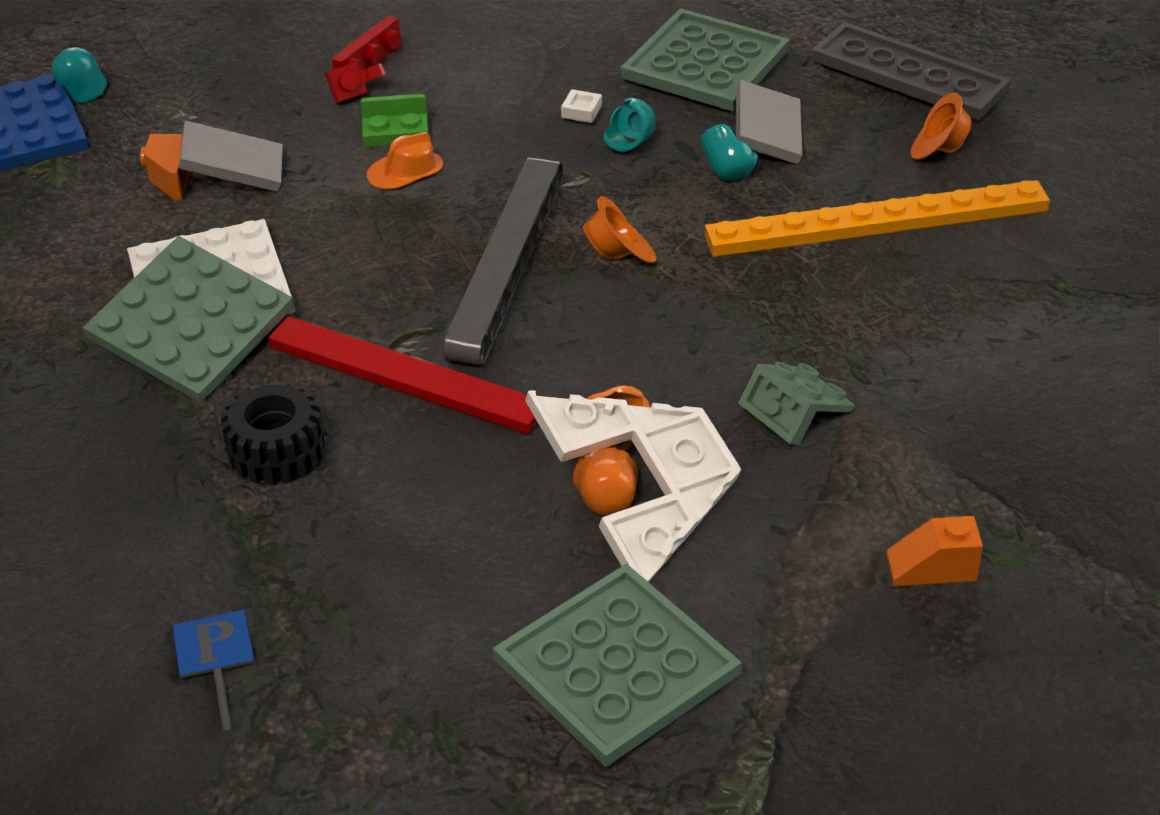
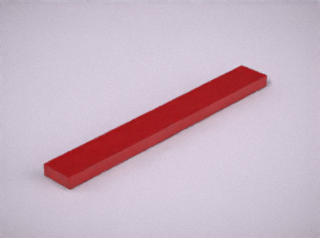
M288 316L268 337L270 348L526 434H530L538 423L525 401L527 394Z

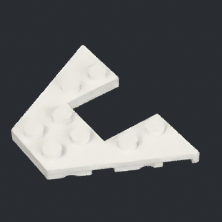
M534 390L527 392L525 401L561 462L628 440H632L665 496L602 517L599 528L621 566L627 563L648 582L652 580L737 480L741 472L740 466L703 408L688 406L675 408L668 404L652 403L651 407L627 405L626 400L598 397L589 400L581 395L570 394L569 399L536 396V391Z

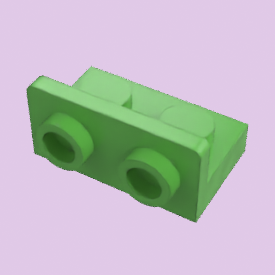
M424 94L361 99L364 147L390 146L391 142L399 136L423 132L428 133L426 98Z

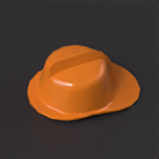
M949 93L943 96L930 110L925 124L911 148L913 159H923L936 150L943 153L955 152L962 146L970 132L972 123L969 114L962 108V97L958 93Z
M428 133L402 135L391 142L388 156L371 165L367 170L366 178L369 184L375 188L385 190L397 189L421 178L438 173L443 167V160L434 152Z
M600 196L597 200L599 210L583 226V232L594 249L608 259H619L633 253L647 263H654L656 255L649 243L627 221L620 209L610 199Z

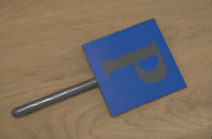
M245 609L172 624L180 679L210 672L214 673L222 729L225 733L230 732L232 727L222 670L254 663Z

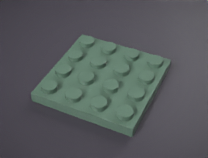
M680 8L621 66V78L633 81L638 85H646L662 90L665 93L683 96L692 101L710 104L722 110L734 111L736 109V88L739 81L743 80L758 85L790 50V39Z
M177 236L82 328L86 338L202 403L294 307L293 297L183 237Z
M627 563L493 647V660L605 767L621 758L742 674V662Z

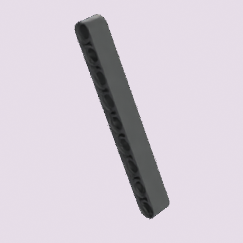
M527 158L447 331L444 342V358L446 361L479 366L485 364L560 190L563 179V163L561 161Z

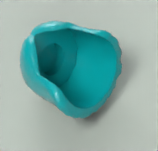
M79 47L68 48L54 58L51 64L53 77L58 84L66 88L74 102L88 103L104 93L107 80L89 51Z
M637 98L625 99L623 106L615 109L611 115L610 127L603 135L605 144L615 151L627 152L646 142L656 128L655 114L652 107ZM624 136L636 139V141L628 142Z
M715 125L701 136V146L713 172L719 179L727 182L738 181L746 177L754 169L758 155L751 150L747 143L738 141L728 125Z

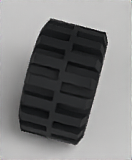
M273 382L264 383L265 386L260 387L255 385L248 388L249 391L245 393L240 392L235 395V401H229L225 406L226 411L222 412L221 428L230 466L232 469H236L237 474L242 478L249 476V480L256 483L261 480L265 481V484H274L275 481L280 480L284 483L291 481V478L294 476L301 477L305 475L306 469H313L318 464L317 459H321L324 454L325 438L318 401H315L312 393L304 392V388L298 385L290 387L289 383L283 382L279 385H273Z

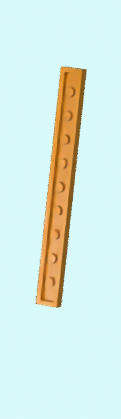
M1038 180L1021 181L1020 183L990 185L968 190L959 189L953 192L923 194L921 196L901 199L892 198L886 201L856 203L854 205L834 208L825 207L812 211L789 212L787 214L767 217L758 216L745 220L722 221L705 225V238L712 256L716 257L1048 211L1050 199Z

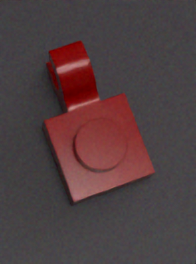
M356 62L324 73L335 103L366 93L367 89L364 83L386 75L382 63L359 71Z

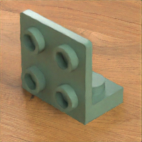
M775 362L774 365L757 364L738 404L789 444L801 443L817 411L852 412L855 404L845 398L846 392L834 384L825 383L818 377L819 372L813 367L803 363H799L798 366H789L782 362Z

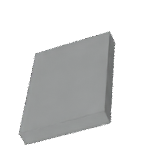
M740 80L736 88L737 140L747 143L753 151L798 164L802 157L800 99Z
M185 120L182 129L178 168L278 192L281 185L283 144Z

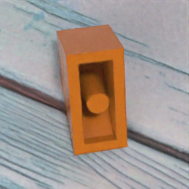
M150 134L146 147L141 148V165L146 167L150 182L174 200H182L191 174L190 171L178 168L182 134Z
M975 517L932 518L887 549L886 558L893 586L977 581L983 545Z

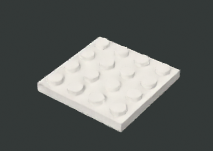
M265 219L246 221L242 224L224 228H213L187 236L180 235L184 239L291 296ZM176 237L154 243H142L138 246L127 248L134 278ZM294 307L287 314L295 313Z

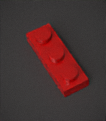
M388 15L332 57L333 70L356 62L360 71L376 65L401 46L399 19Z

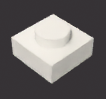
M571 89L561 106V118L592 123L602 106V94Z

